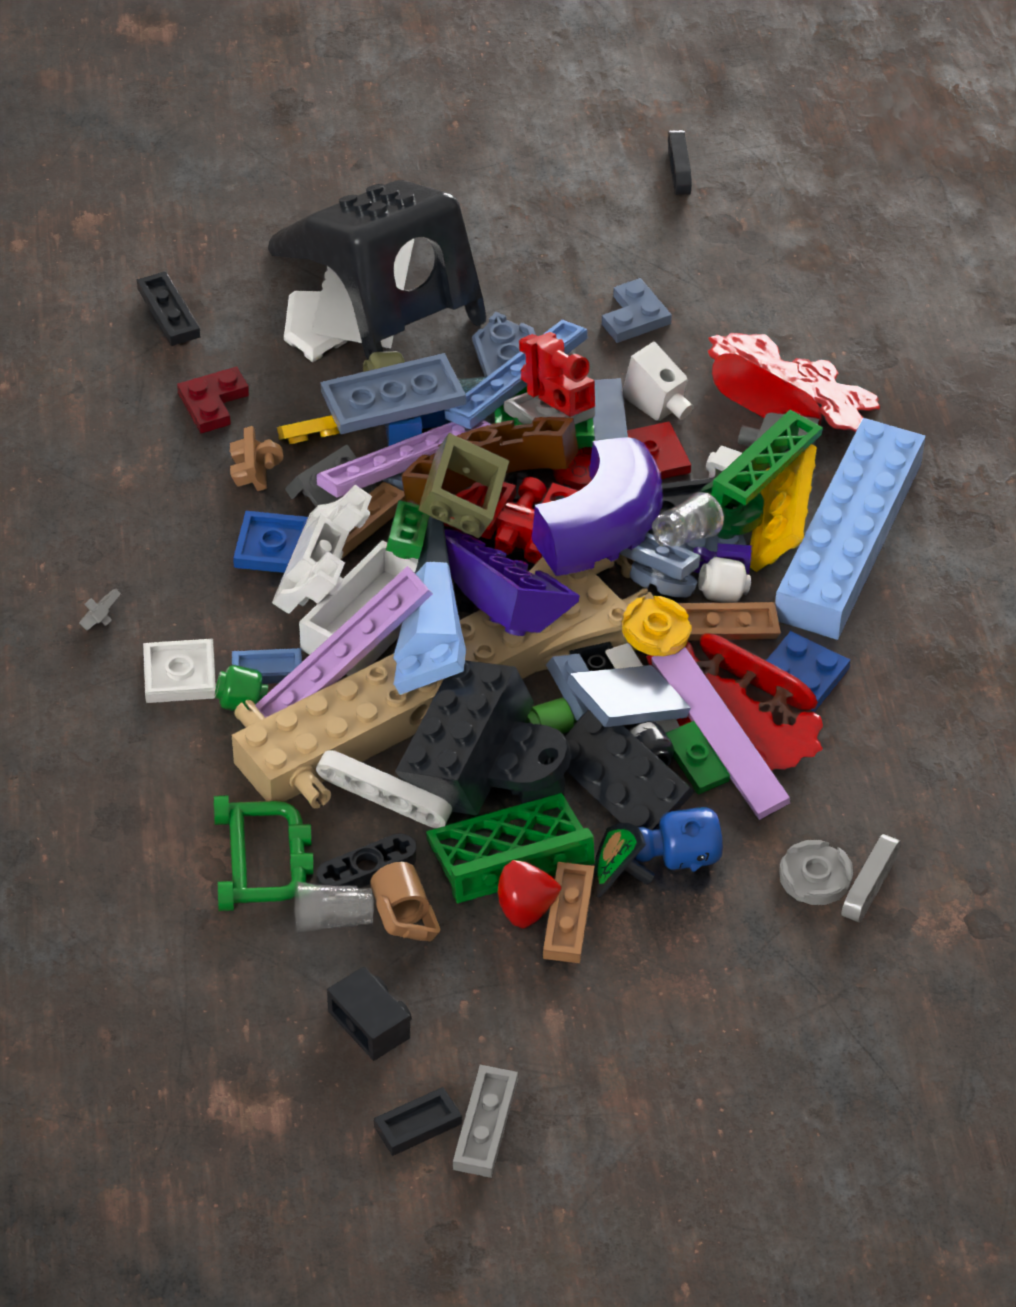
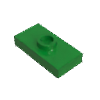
M695 721L666 732L674 746V759L698 795L729 782V772Z

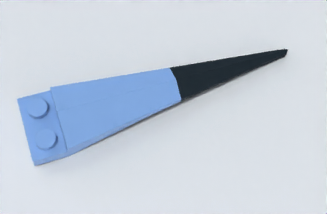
M429 516L415 574L433 595L402 622L393 657L397 663L393 685L400 695L464 671L466 647L452 585L444 522Z

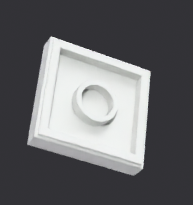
M213 639L143 643L146 703L214 699L216 683Z

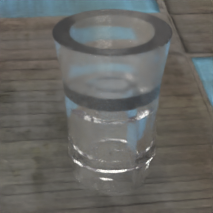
M704 492L695 493L678 506L663 512L653 521L654 539L662 547L667 545L673 547L676 545L681 546L697 539L714 537L723 527V511L719 502L710 494Z
M296 881L295 923L297 934L319 929L357 927L358 924L370 925L373 923L374 905L372 888L357 889V886L317 885Z

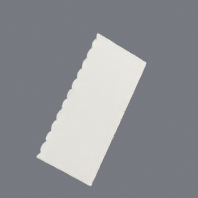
M414 239L407 242L400 249L394 262L396 287L404 290ZM327 266L328 270L324 275L326 280L323 281V290L320 292L321 299L317 303L319 309L316 310V319L313 321L314 329L310 333L362 343L348 292L338 275ZM393 336L381 340L382 347L391 348Z

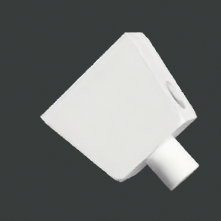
M652 342L631 356L622 390L623 397L656 421H661L671 413L675 414L680 420H683L692 412L694 407L683 397L688 382L686 375L655 342Z

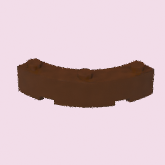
M536 417L533 419L532 424L515 426L514 420L490 424L457 435V437L508 460L509 464L506 473L540 468L567 469L578 453L574 418ZM435 453L431 456H420L401 475L406 502L420 505ZM447 468L441 489L456 495L472 486L476 481Z

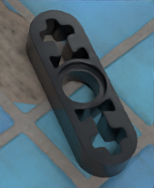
M669 130L668 154L675 195H690L692 179L684 130Z
M393 834L322 863L317 870L318 889L325 896L340 897L370 885L373 875L380 868L388 864L407 862L414 865L416 862V842L407 834ZM364 860H371L377 864L372 870H362L357 867L358 863ZM329 876H333L335 879H340V880H339V881H334V879L328 878V877H329Z

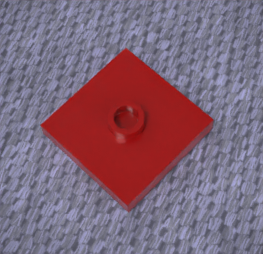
M670 421L627 430L628 438H635L646 445L658 465L661 479L691 473V463Z

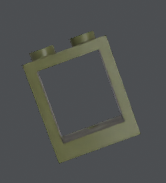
M448 433L435 453L418 510L467 534L480 538L493 520L509 461ZM447 468L488 487L482 508L441 489Z

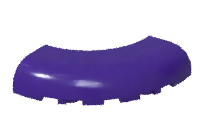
M635 438L593 441L589 472L592 481L586 487L568 497L535 505L532 541L555 576L592 569L595 566V562L605 558L612 562L619 558L620 552L624 549L633 550L645 540L646 533L650 529L653 530L657 525L663 502L661 473L655 459L643 442Z

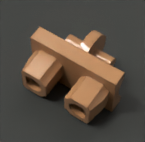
M253 426L244 428V439L230 443V453L236 463L230 466V474L237 487L253 483L257 491L267 489L266 469H272L283 460L282 447L270 439L265 440L263 443L257 441Z

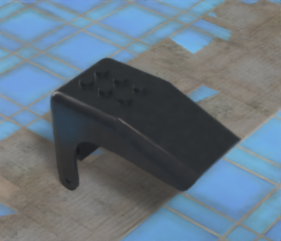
M395 180L385 185L375 184L367 187L366 192L363 194L344 196L339 199L338 204L313 213L281 229L269 241L268 250L272 256L309 259L330 267L338 275L352 302L367 360L372 353L383 352L381 340L403 332L406 325L446 308L455 310L465 306L466 313L474 325L480 326L486 322L483 296L460 203L451 193L405 180ZM425 237L434 250V266L431 274L417 288L401 290L396 287L394 277L396 256L400 249L410 240Z

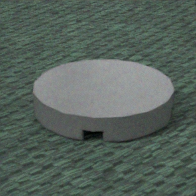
M805 840L792 845L787 850V854L782 857L779 867L780 883L789 895L800 902L810 905H827L840 900L849 891L853 878L852 862L845 851L837 847V850L830 847L829 842Z

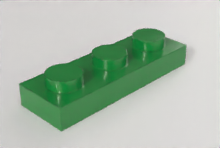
M398 500L386 551L392 552L393 555L402 559H419L430 515L419 511V505Z

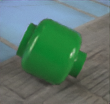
M231 665L226 669V672L220 671L214 698L219 699L220 706L225 710L235 712L240 703H243L249 710L245 701L251 700L256 705L267 695L268 685L262 684L263 678L259 670Z

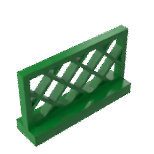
M562 793L426 831L427 841L451 883L452 895L457 904L498 892L499 879L503 868L512 860L527 862L550 876L556 875L558 862L581 865L595 864L594 836L589 828L583 829ZM557 807L561 811L557 818L542 814L546 810ZM518 818L527 821L524 827L508 824L511 820ZM536 823L551 827L547 834L532 830ZM483 828L493 830L490 837L475 834V831ZM559 829L570 832L567 834L556 836ZM502 833L517 837L513 844L498 840ZM448 838L459 840L455 847L440 843L441 840ZM525 839L536 842L529 845L521 846ZM467 843L482 846L479 853L463 850ZM491 849L501 851V853L487 856ZM457 859L467 861L466 863L453 866Z

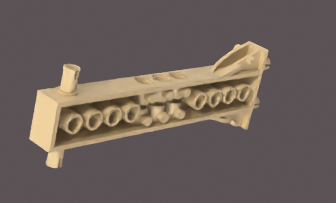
M542 557L529 572L535 575L536 570H541L580 595L579 602L542 632H526L525 636H516L505 632L504 626L490 621V616L482 610L461 619L460 625L466 647L465 660L515 666L523 679L537 671L548 669L546 664L553 656L569 655V650L609 641L613 648L626 644L628 642L622 633L621 621L628 604L644 596L645 599H653V595L651 592H648L647 588H643L623 600L620 599L596 575L614 566V561L611 562L607 558L595 562V566L592 569L555 576ZM394 654L266 718L253 701L246 700L245 704L249 710L243 703H240L234 713L235 717L246 727L232 734L234 764L265 801L285 802L302 793L313 808H320V804L316 799L324 806L331 798V792L322 784L326 780L321 778L316 772V767L324 752L328 750L336 751L363 762L415 735L444 679L400 695L393 685L397 663L393 658Z

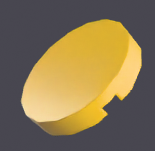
M645 596L635 599L628 604L621 621L622 633L627 642L638 651L652 656H668L682 650L689 640L692 626L688 620L689 615L686 610L675 601L662 596H654L653 599H645Z

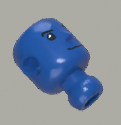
M700 807L671 811L662 816L659 821V829L639 828L646 842L645 847L635 857L639 862H647L655 856H663L664 863L668 869L690 868L692 872H695L702 866L715 864L722 857L723 841L720 822L716 812L710 808Z

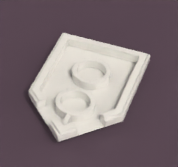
M294 291L289 295L284 331L285 342L292 347H298L311 362L322 358L323 353L332 347L339 348L347 343V340L310 333L314 329L315 312L319 309L317 303L321 299L320 291Z

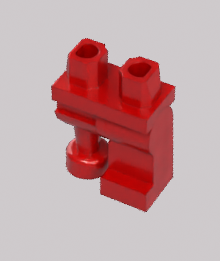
M552 332L540 336L531 334L519 340V351L526 355V364L523 365L520 371L521 380L527 383L528 395L533 398L538 396L541 401L569 417L595 407V380L587 377L590 369V363L587 358L578 354L567 355L564 350V341L557 339L556 334Z
M526 477L518 489L520 495L518 502L507 503L497 518L495 549L507 555L512 553L515 546L525 549L524 558L528 562L536 564L543 556L532 541L535 510L532 509L533 504H539L542 500V504L556 501V496L568 497L578 491L552 483L547 492V488L542 481L534 477Z

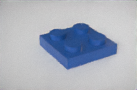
M245 511L233 557L234 568L285 573L308 517Z
M792 631L788 633L766 660L795 676L811 689L818 702L817 707L811 710L814 712L850 667V659Z

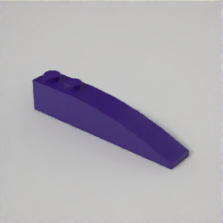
M445 529L452 579L479 609L490 616V621L504 626L505 632L516 636H525L526 632L540 633L579 602L580 595L549 574L536 570L534 575L527 571V563L521 560L513 561L507 559L506 553L498 549L485 547L486 543L462 531Z

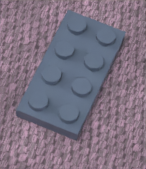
M445 353L320 382L321 393L340 434L466 405V394Z

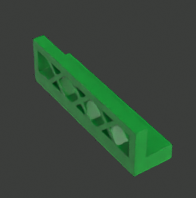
M789 410L713 480L710 504L722 510L732 499H735L746 506L822 435L823 427ZM799 428L808 432V434L798 436ZM768 466H770V469L768 471H764ZM750 483L751 486L746 491H743V489Z

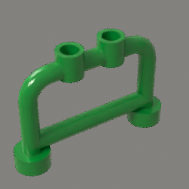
M228 795L214 796L215 825H230L232 881L218 882V910L234 911V903L279 902L291 900L298 896L305 888L306 875H313V853H305L304 846H311V824H303L300 812L293 805L286 802L256 801L229 803ZM278 815L285 817L288 820L291 882L282 887L248 888L244 816Z

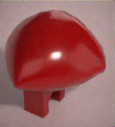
M512 860L503 868L499 879V903L512 925L525 929L536 923L548 911L557 899L562 887L554 878L541 869L527 862Z

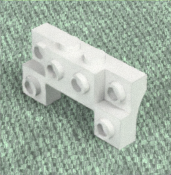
M354 485L339 500L329 504L318 505L310 513L272 601L274 605L289 614L298 604L304 606L309 599L318 604L327 594L332 596L336 593L343 581V578L340 577L345 562L340 560L344 553L342 551L349 532L355 526L361 528L368 519L370 511L367 508L372 498L370 494Z

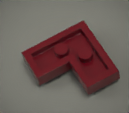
M237 366L177 384L178 394L200 434L231 425L230 414L223 403L249 396V386Z

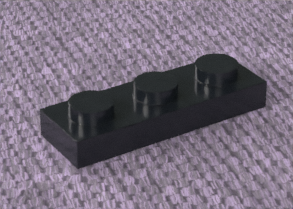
M166 271L137 279L138 291L171 346L201 338L200 327Z

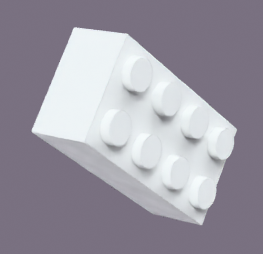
M382 540L343 578L342 584L334 595L327 594L299 621L301 650L309 655L313 653L403 569L408 566L415 573L418 559L396 557L392 552L386 551L387 542ZM402 623L350 669L346 675L350 676L372 665L399 637Z

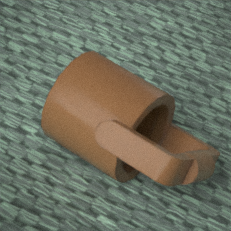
M395 862L380 868L371 878L370 884L385 930L394 936L420 941H433L440 932V926L432 906L429 905L414 866L407 862ZM422 919L425 926L414 923Z

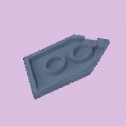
M495 312L489 318V323L472 336V342L484 378L488 377L520 352L519 340L531 334L536 335L533 327L524 323L520 325L506 320L507 316Z

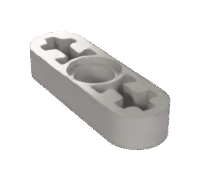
M885 834L880 836L845 899L841 913L842 916L859 923L862 921L897 858L901 845L900 840Z

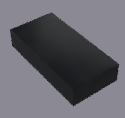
M444 1087L374 1118V1128L392 1156L462 1124V1115Z

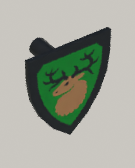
M618 823L606 829L594 864L593 882L597 897L600 898L623 871L646 885L652 882L655 873L637 862L635 858L646 845L644 836L638 827L630 823Z

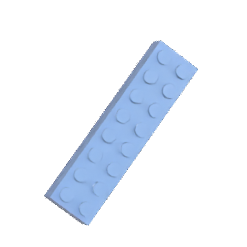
M862 419L776 592L775 606L779 622L836 640L839 639L922 462L925 435L870 419Z

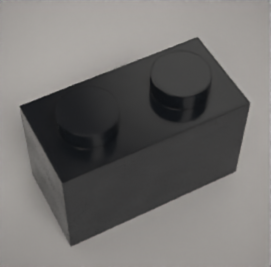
M364 966L327 988L328 1012L373 1061L410 1039V1021L412 1016L408 1007L402 1001L397 1002L390 995L384 981L379 976L374 977Z

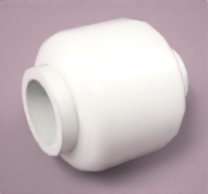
M714 557L708 564H703L698 578L699 590L703 591L704 596L710 601L721 603H737L743 594H748L751 585V576L746 574V569L742 562Z

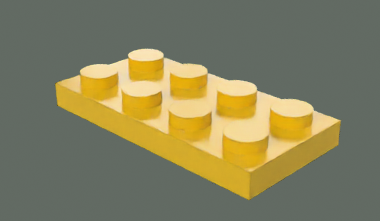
M813 444L761 491L764 498L763 520L761 525L752 531L750 542V568L756 572L766 565L776 562L779 556L789 549L798 547L804 538V525L808 514L807 506L809 494L812 490L811 481L815 468L817 449Z

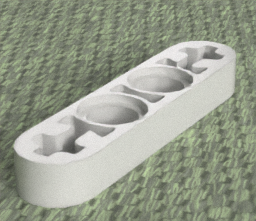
M325 751L316 767L318 775L329 783L433 828L445 826L452 812L451 805L445 799L336 751Z

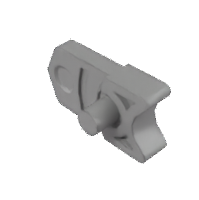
M113 589L98 604L90 598L85 603L89 611L79 624L86 631L96 623L102 622L105 626L109 624L112 619L107 615L108 609L121 593L117 589Z

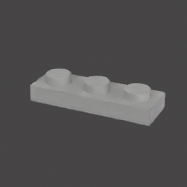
M485 1065L479 1066L455 1151L453 1170L492 1178L518 1082V1072Z

